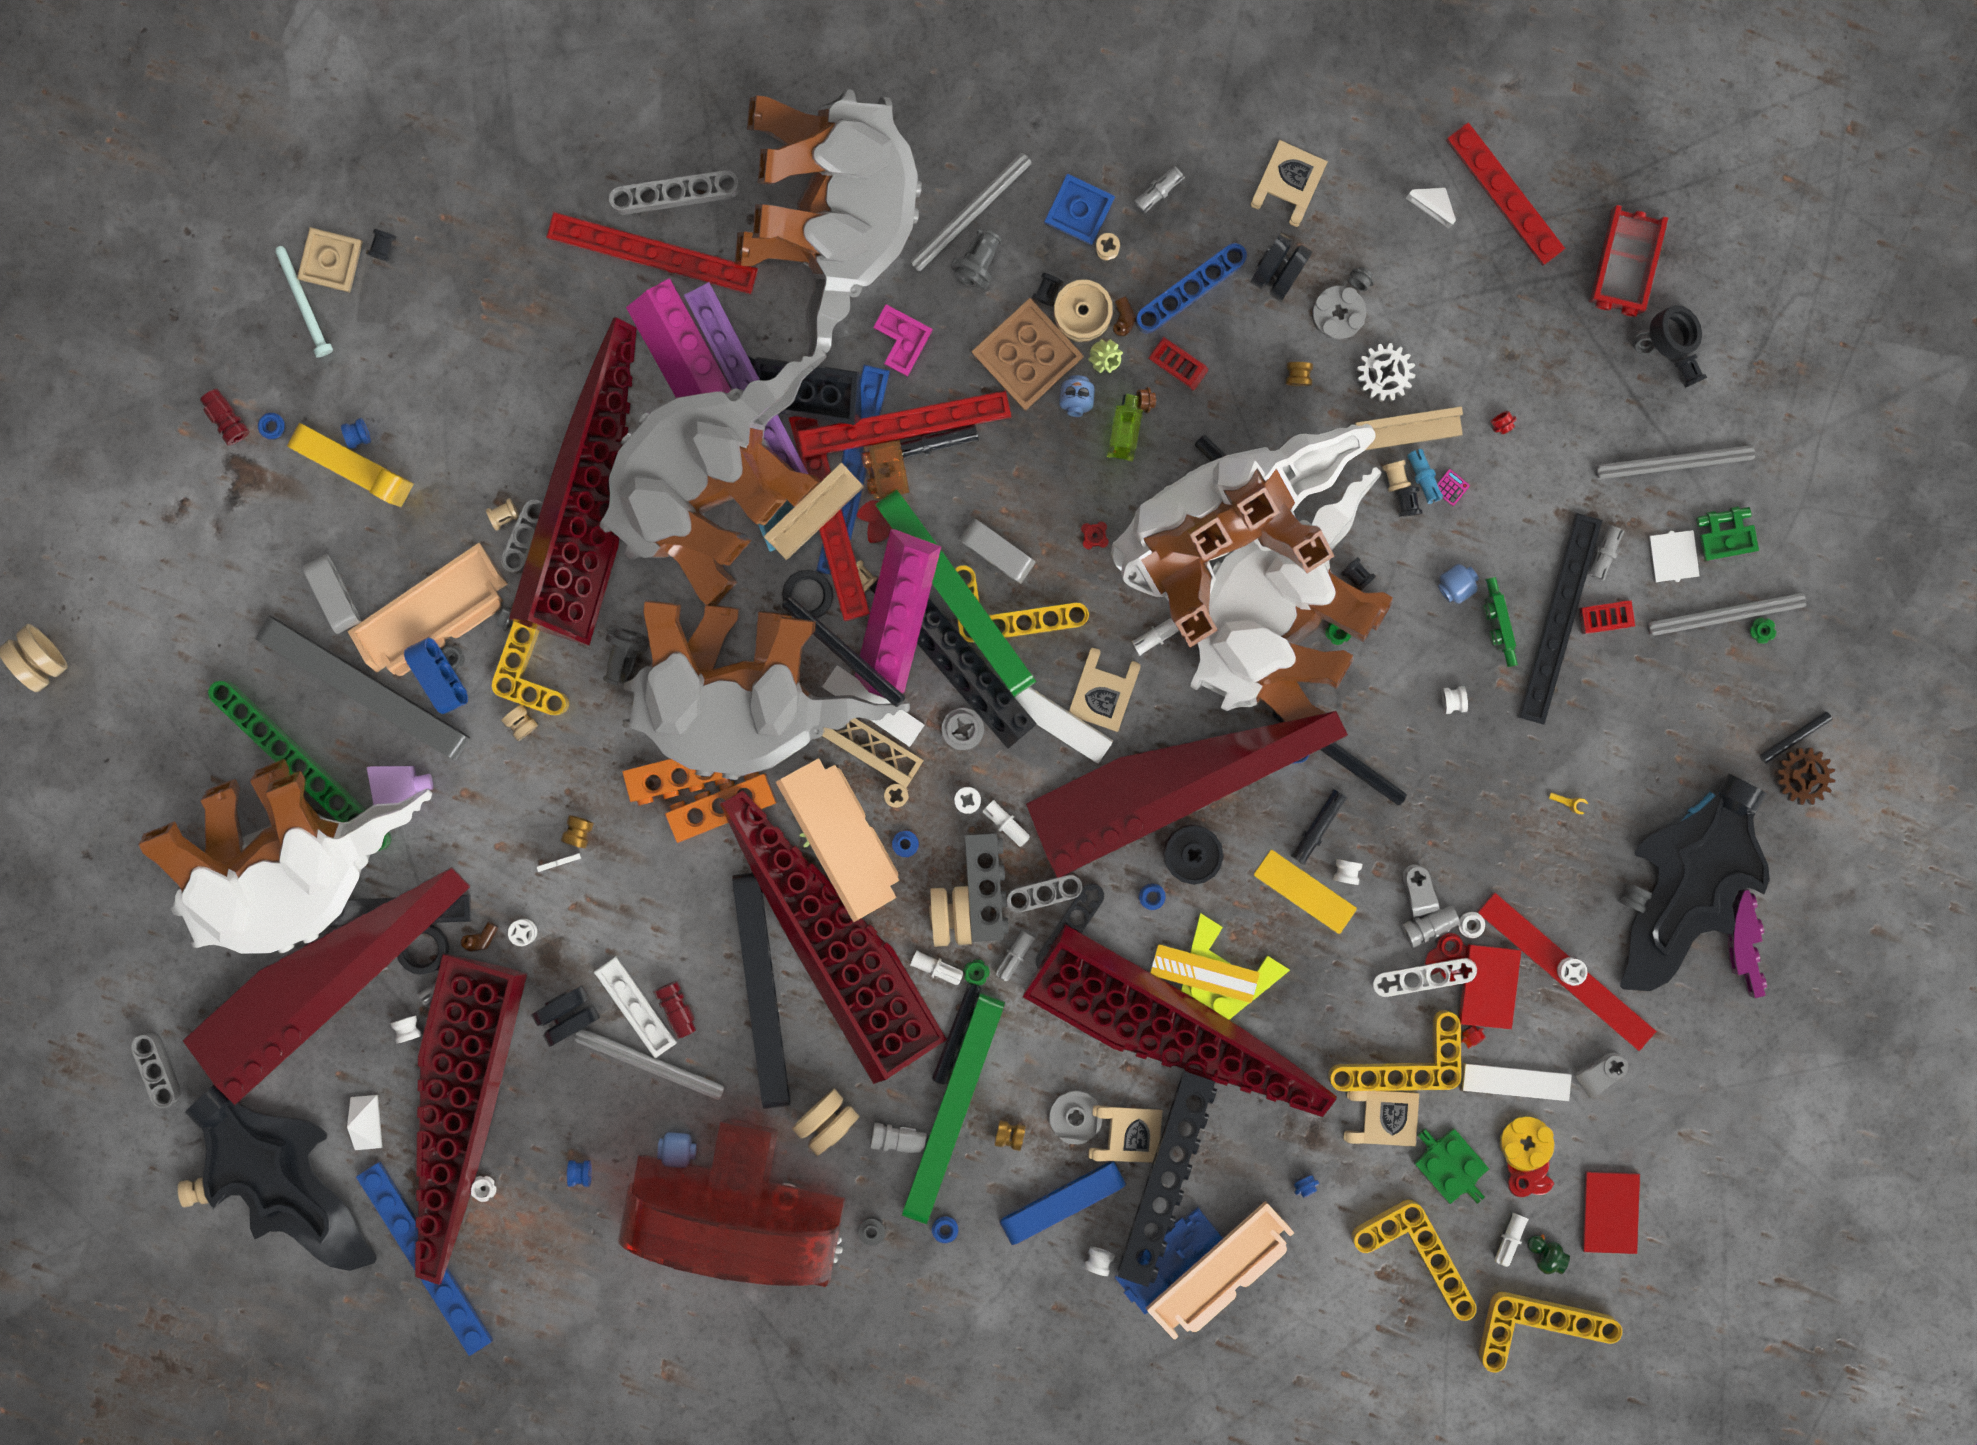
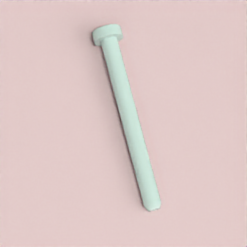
M278 246L275 253L316 346L313 350L317 358L326 356L333 352L331 344H326L286 249L283 246Z

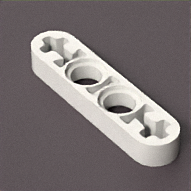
M1461 958L1388 971L1379 974L1375 978L1373 987L1378 995L1389 997L1468 983L1475 978L1477 966L1471 959ZM1462 963H1466L1467 967L1472 968V972L1468 973V978H1464L1463 974H1455L1454 978L1456 980L1450 981L1451 972L1447 965H1453L1452 970L1460 969ZM1434 968H1442L1445 971L1446 978L1443 982L1437 983L1432 980L1431 972ZM1414 972L1419 976L1420 982L1418 986L1409 987L1406 985L1405 976L1407 973ZM1400 974V984L1403 990H1398V985L1389 987V992H1385L1384 988L1379 987L1383 977H1386L1387 981L1397 980L1395 975Z

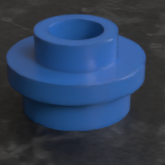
M266 413L259 419L258 430L267 439H277L285 431V422L276 413ZM270 422L276 423L274 431L268 429Z
M901 831L893 838L892 847L897 855L910 857L918 850L919 841L914 833ZM908 839L911 843L910 847L903 849L900 846L901 840Z
M1154 883L1145 885L1139 893L1140 903L1149 910L1159 909L1166 899L1163 888ZM1149 892L1157 894L1155 901L1151 902L1147 899Z
M1313 1175L1294 1184L1296 1189L1294 1193L1296 1196L1301 1194L1305 1198L1317 1192L1316 1186L1320 1183L1318 1180L1315 1181Z
M939 1217L933 1223L932 1234L938 1242L950 1243L958 1235V1225L951 1217ZM948 1225L950 1232L943 1234L940 1231V1227Z

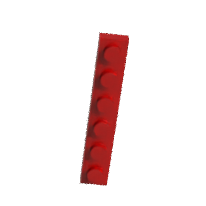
M1469 122L1446 139L1542 266L1566 249Z

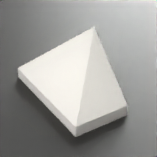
M1446 188L1414 189L1406 197L1408 201L1448 229L1456 221Z
M378 1095L350 1097L347 1129L355 1150L382 1148Z

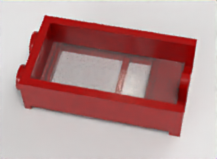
M1616 205L1611 209L1610 220L1589 302L1595 303V307L1601 310L1610 311L1611 308L1620 309L1623 315L1637 317V314H1642L1647 308L1669 217L1663 216L1658 220L1646 217V213L1642 211L1634 213L1621 211L1622 206Z

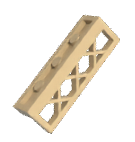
M1462 407L1357 422L1354 425L1362 426L1369 424L1375 431V439L1365 449L1372 450L1462 436L1460 416L1463 415Z
M841 463L779 521L764 538L788 560L864 486Z
M856 718L852 719L851 722L856 724L857 727L850 728L849 722L846 724L847 729L840 731L825 727L823 737L905 788L908 787L924 761ZM864 729L868 733L870 743L856 744L853 741L851 731ZM848 732L850 739L840 733ZM871 734L880 739V741L873 742ZM885 742L890 746L892 757L885 759L877 757L874 745ZM871 746L872 753L863 747ZM894 749L901 752L902 755L895 756ZM907 756L916 762L909 775L898 769L897 758ZM893 760L895 767L885 761Z

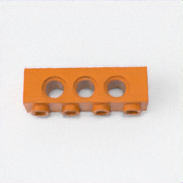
M672 759L622 771L630 802L637 801L638 806L654 802V796L663 794L664 799L679 796L678 790L689 788V792H695L705 789V783L714 781L715 786L731 781L730 779L722 778V773L714 772V774L708 777L696 775V770L689 769ZM678 768L684 769L687 774V778L682 784L677 783L673 778V774ZM652 775H657L661 780V786L657 790H652L648 786V779Z
M759 772L750 773L743 776L745 782L735 785L734 781H730L719 786L720 792L710 795L708 790L694 796L695 802L686 805L683 800L669 806L671 811L665 813L676 842L679 843L728 823L725 814L719 813L714 809V801L717 798L728 800L738 794L742 788H747L752 792V800L760 809L778 803L766 773L762 775ZM692 808H698L702 811L703 819L701 822L695 823L690 820L689 812Z

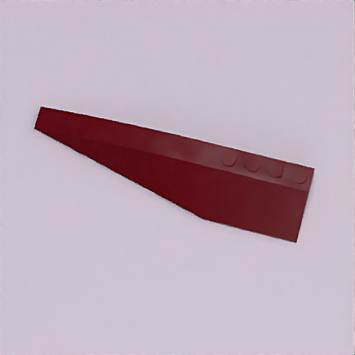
M613 317L568 425L550 478L509 616L510 620L529 628L586 646H590L619 546V537L612 531L606 533L600 527V522L604 518L608 510L607 508H609V477L618 451L623 446L621 441L628 434V427L625 426L626 414H630V403L627 402L628 388L632 387L633 376L630 375V364L634 362L637 327L617 317Z
M1337 711L1122 756L1026 803L1046 856L1057 878H1060L1344 738L1348 733Z
M744 791L720 804L770 907L873 1084L887 1080L946 1041L945 1035L894 949L887 942H884L877 935L878 932L871 925H867L862 918L853 922L834 886L812 863L810 864L802 856L803 853L796 846L791 845L777 826L774 827L766 818L767 815Z
M451 867L424 881L421 885L410 891L408 890L400 894L395 899L381 904L367 914H363L327 933L324 937L310 942L296 952L288 954L279 959V961L260 969L184 1038V1044L213 1084L234 1105L237 1104L402 953L466 892L470 885Z
M1067 925L1064 926L1023 993V998L1115 1050L1123 1052L1125 1049L1136 1053V1057L1145 1060L1149 1057L1161 1061V1065L1170 1068L1177 1066L1185 1069V1072L1225 1086L1228 1083L1238 1086L1240 1091L1251 1094V1091L1263 1094L1266 1095L1268 1100L1274 1102L1281 1100L1289 1103L1290 1107L1323 1117L1337 1100V1096L1318 1081L1238 1025Z
M443 954L418 1054L420 1079L418 1080L417 1091H420V1106L417 1107L419 1131L417 1132L416 1176L419 1177V1189L416 1190V1201H418V1216L416 1217L418 1241L416 1242L415 1277L438 1285L442 1283L467 1208L471 1187L476 1178L527 978V973L448 954Z

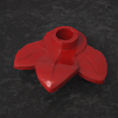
M876 500L866 502L856 515L859 519L869 522L867 537L870 543H878L889 537L890 530L892 529L875 504L879 502Z
M1446 933L1438 939L1437 947L1427 954L1425 965L1466 958L1467 946L1463 944L1462 939L1457 934ZM1448 941H1452L1454 947L1452 950L1447 951L1445 945ZM1462 963L1461 968L1457 970H1452L1453 965H1447L1451 972L1450 981L1456 980L1454 978L1455 974H1463L1465 963ZM1434 968L1431 972V975L1440 972L1442 977L1446 978V973L1442 968Z
M1548 1161L1542 1167L1532 1171L1515 1169L1507 1162V1168L1511 1175L1508 1179L1510 1192L1520 1198L1527 1197L1531 1193L1535 1195L1548 1193L1554 1185L1553 1180L1546 1176L1550 1162ZM1520 1179L1526 1182L1524 1189L1518 1184Z

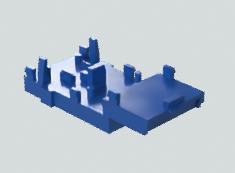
M1197 1207L1186 1217L1183 1218L1181 1216L1176 1220L1171 1232H1166L1164 1241L1167 1242L1164 1256H1158L1155 1267H1158L1159 1271L1155 1283L1150 1282L1149 1287L1116 1275L1115 1278L1125 1289L1124 1294L1132 1303L1135 1302L1141 1311L1147 1314L1146 1307L1217 1245L1223 1237L1199 1207ZM1146 1249L1140 1252L1136 1258L1139 1264L1147 1263L1150 1258L1149 1252Z

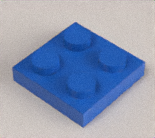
M1067 174L1044 223L1092 246L1115 196Z

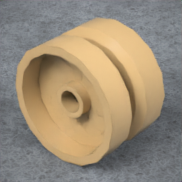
M1076 280L1067 284L1058 293L1054 304V321L1056 326L1068 339L1077 343L1091 342L1099 338L1107 330L1113 314L1112 301L1108 292L1100 284L1090 280ZM1081 306L1083 309L1087 307L1088 313L1081 315L1078 312V308Z
M26 624L17 632V641L8 639L0 646V658L21 683L34 692H40L49 684V676L58 677L68 668L65 658L45 634L31 624Z
M968 886L954 887L952 891L953 904H948V895L945 888H931L929 916L930 929L933 930L934 947L948 946L950 943V929H954L955 941L958 945L972 944Z
M835 1088L818 1101L792 1127V1130L800 1139L808 1137L815 1130L817 1131L808 1144V1147L816 1156L839 1141L860 1117L851 1106L843 1108L837 1114L834 1113L843 1102V1097Z

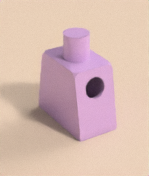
M415 766L367 767L373 805L399 803L424 789H433L431 774L417 776Z

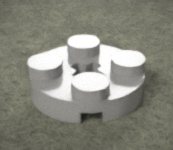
M1345 286L1330 287L1323 291L1316 299L1312 310L1313 322L1321 333L1331 339L1344 340L1350 338L1364 325L1366 318L1365 302L1354 288ZM1336 306L1346 309L1347 313L1343 315V320H1339L1338 316L1333 317L1332 312L1336 310Z
M1071 1090L1060 1094L1052 1104L1049 1113L1050 1125L1055 1134L1069 1144H1083L1093 1138L1099 1132L1103 1119L1092 1115L1093 1106L1099 1105L1097 1100L1089 1093L1081 1090ZM1074 1110H1079V1114L1084 1115L1083 1120H1079L1078 1124H1073L1072 1119L1068 1118V1115L1073 1114Z

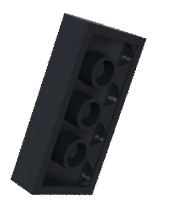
M756 357L755 372L760 380H771L781 372L789 361ZM817 366L802 381L793 403L779 414L855 425L861 420V383L859 372Z

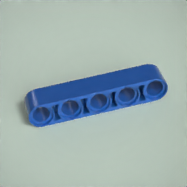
M1237 243L1226 246L1138 312L1136 318L1137 328L1145 334L1155 332L1234 274L1246 261L1247 252L1245 248ZM1230 251L1238 252L1241 256V261L1231 263L1227 259V253ZM1208 267H1216L1220 272V276L1217 279H1210L1207 277L1205 270ZM1188 282L1195 283L1198 287L1197 294H1187L1184 290V285ZM1166 298H1172L1176 301L1177 308L1173 311H1168L1163 307L1162 301ZM1144 314H1151L1154 316L1156 323L1151 327L1144 326L1141 322V317Z
M1110 1161L1008 1214L999 1223L1011 1245H1015L1117 1192L1126 1186V1182L1115 1162Z

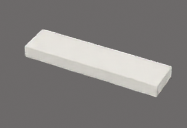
M838 665L822 686L835 696L854 695L872 703H890L885 698L869 693L857 678ZM899 710L895 715L887 713L881 720H871L909 747L925 726L903 710Z
M1031 687L1015 697L1037 725L1098 764L1113 743L1112 739Z
M617 956L594 971L654 1058H657L677 1043L674 1036Z
M1464 1063L1462 1090L1569 1101L1572 1075L1568 1073Z

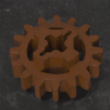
M1796 748V755L1792 752H1787L1788 760H1779L1783 768L1782 770H1775L1776 774L1781 775V779L1775 782L1776 784L1783 785V788L1780 790L1781 794L1789 793L1788 801L1793 802L1797 798L1798 805H1804L1805 800H1807L1809 805H1814L1815 797L1823 801L1824 795L1822 793L1832 792L1828 787V783H1835L1836 780L1830 778V774L1835 772V769L1827 767L1831 762L1830 759H1821L1823 752L1817 751L1813 755V748H1807L1804 754L1802 748ZM1802 759L1796 768L1791 769L1795 762ZM1816 764L1819 766L1821 774L1815 768ZM1801 773L1810 775L1809 780L1801 778ZM1789 779L1795 784V790L1792 788ZM1819 783L1818 788L1811 792V788Z

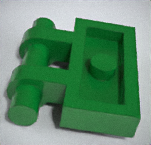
M1737 506L1730 508L1729 511L1720 513L1711 511L1706 512L1704 516L1696 517L1697 526H1708L1710 531L1708 534L1700 535L1704 561L1759 551L1755 525L1745 527L1743 525V519L1752 516L1750 507L1740 509ZM1732 522L1733 529L1720 531L1719 523Z

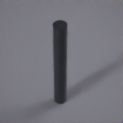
M1827 711L1762 753L1760 758L1765 764L1832 721L1831 715Z

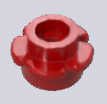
M1509 411L1498 414L1491 420L1493 431L1495 433L1500 432L1501 434L1508 433L1515 427L1513 422L1516 421V416L1512 417Z
M1476 1026L1469 1028L1462 1033L1464 1038L1461 1040V1043H1465L1468 1049L1481 1043L1486 1039L1482 1032L1484 1029H1477Z

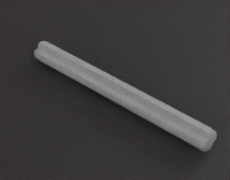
M1020 153L910 260L911 265L917 271H921L1030 166V159L1025 154Z
M1752 445L1600 464L1596 466V475L1598 479L1747 461L1755 458V450Z
M1798 593L1649 622L1648 629L1651 636L1781 612L1805 607L1806 598L1804 593Z
M581 1029L576 1033L575 1042L714 1099L719 1100L724 1092L723 1085L586 1029Z

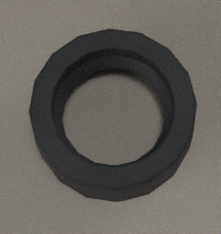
M1674 305L1654 316L1650 325V336L1655 348L1661 355L1669 359H1679L1697 350L1700 346L1702 328L1697 316L1690 309ZM1669 319L1675 321L1680 326L1684 337L1683 346L1676 343L1672 338L1668 328Z
M813 570L798 571L792 574L784 583L782 591L783 602L789 596L792 597L793 588L798 582L807 579L814 580L820 584L823 590V600L819 607L809 612L818 619L825 615L831 607L833 601L832 586L828 579L819 572Z
M432 924L423 932L432 936L438 945L437 956L432 962L425 965L413 962L408 955L407 948L397 956L403 968L413 974L424 975L436 971L440 968L443 954H449V943L446 935L440 928Z

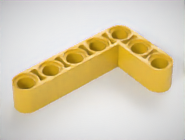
M301 423L297 425L287 444V447L369 490V493L399 507H402L414 485L410 481Z
M968 566L957 567L955 570L958 573L960 571H967L971 574V581L967 586L979 601L974 571ZM1070 603L989 615L992 621L1000 619L1005 623L1006 627L1002 634L1005 638L1077 628L1087 622L1089 612L1085 605L1081 603ZM1073 608H1080L1084 612V619L1079 623L1071 621L1069 617V612ZM1049 611L1054 612L1058 617L1057 624L1052 627L1045 625L1043 622V615ZM1022 615L1028 616L1032 621V625L1028 630H1021L1016 625L1017 619ZM958 620L960 635L965 641L975 643L972 638L965 636L964 627Z
M513 621L492 680L493 692L499 697L549 715L565 713L569 708V700L564 693L523 679L540 631ZM522 628H526L530 634L528 641L525 643H521L517 637L519 630ZM513 653H517L521 659L519 666L516 668H512L508 662L510 655ZM504 678H508L512 684L510 691L507 693L502 692L499 687L501 680ZM529 687H533L537 692V697L532 702L527 701L524 696L525 690ZM553 696H558L562 701V706L557 711L552 710L549 705V701Z
M1441 1010L1433 1017V1063L1338 1064L1329 1070L1328 1081L1338 1091L1454 1089L1461 1082L1460 1019L1449 1010ZM1451 1016L1453 1020L1451 1028L1442 1029L1440 1026L1442 1018ZM1445 1043H1452L1453 1052L1449 1056H1442L1441 1047ZM1397 1070L1401 1074L1400 1080L1397 1083H1389V1073ZM1419 1070H1426L1427 1079L1423 1083H1416L1414 1079L1416 1072ZM1445 1070H1452L1454 1073L1453 1079L1447 1083L1442 1082L1441 1074ZM1339 1071H1345L1348 1075L1346 1082L1343 1084H1336L1334 1081V1077ZM1365 1071H1372L1374 1073V1079L1369 1084L1361 1082V1075Z
M1404 1200L1360 1224L1353 1230L1351 1234L1352 1242L1362 1253H1370L1408 1232L1452 1313L1461 1321L1470 1320L1475 1316L1477 1307L1425 1211L1416 1201ZM1410 1207H1415L1418 1210L1417 1216L1414 1219L1405 1218V1212ZM1387 1220L1394 1221L1393 1230L1390 1232L1382 1231L1381 1226L1383 1222ZM1424 1230L1429 1231V1240L1424 1243L1419 1242V1233ZM1363 1233L1371 1234V1240L1366 1245L1358 1243V1238ZM1442 1254V1263L1437 1266L1431 1265L1432 1256ZM1447 1278H1456V1284L1453 1288H1444L1443 1284ZM1460 1301L1469 1302V1307L1464 1312L1456 1310L1457 1304Z
M1498 1292L1490 1300L1479 1349V1359L1490 1372L1497 1373L1503 1370L1507 1363L1515 1323L1608 1344L1616 1343L1621 1339L1622 1327L1612 1316L1512 1293ZM1501 1301H1510V1307L1507 1311H1498V1305ZM1529 1306H1535V1315L1530 1318L1524 1317L1525 1309ZM1555 1312H1561V1320L1558 1323H1551V1315ZM1580 1318H1587V1326L1583 1329H1577V1321ZM1608 1323H1612L1614 1325L1613 1331L1608 1335H1604L1602 1333L1603 1327ZM1498 1326L1504 1327V1333L1501 1337H1492L1493 1329ZM1490 1353H1498L1499 1358L1495 1363L1490 1364L1486 1362V1358Z

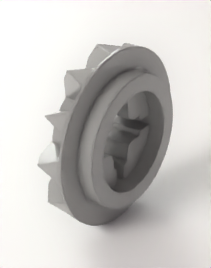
M957 708L951 711L942 723V735L948 745L958 750H968L975 747L981 741L984 734V724L981 717L975 711L968 708ZM957 718L964 725L968 723L974 724L967 730L969 740L962 733L958 735L952 734L959 728Z

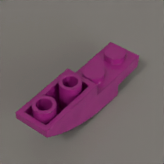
M1742 889L1738 891L1732 905L1735 927L1733 935L1728 934L1729 960L1732 973L1744 975L1748 995L1753 998L1766 996L1764 989L1767 988V982L1764 974L1759 971L1760 954L1757 947H1753V944L1763 941L1761 934H1764V927L1761 919H1757L1755 909L1758 907L1754 893H1750V889Z

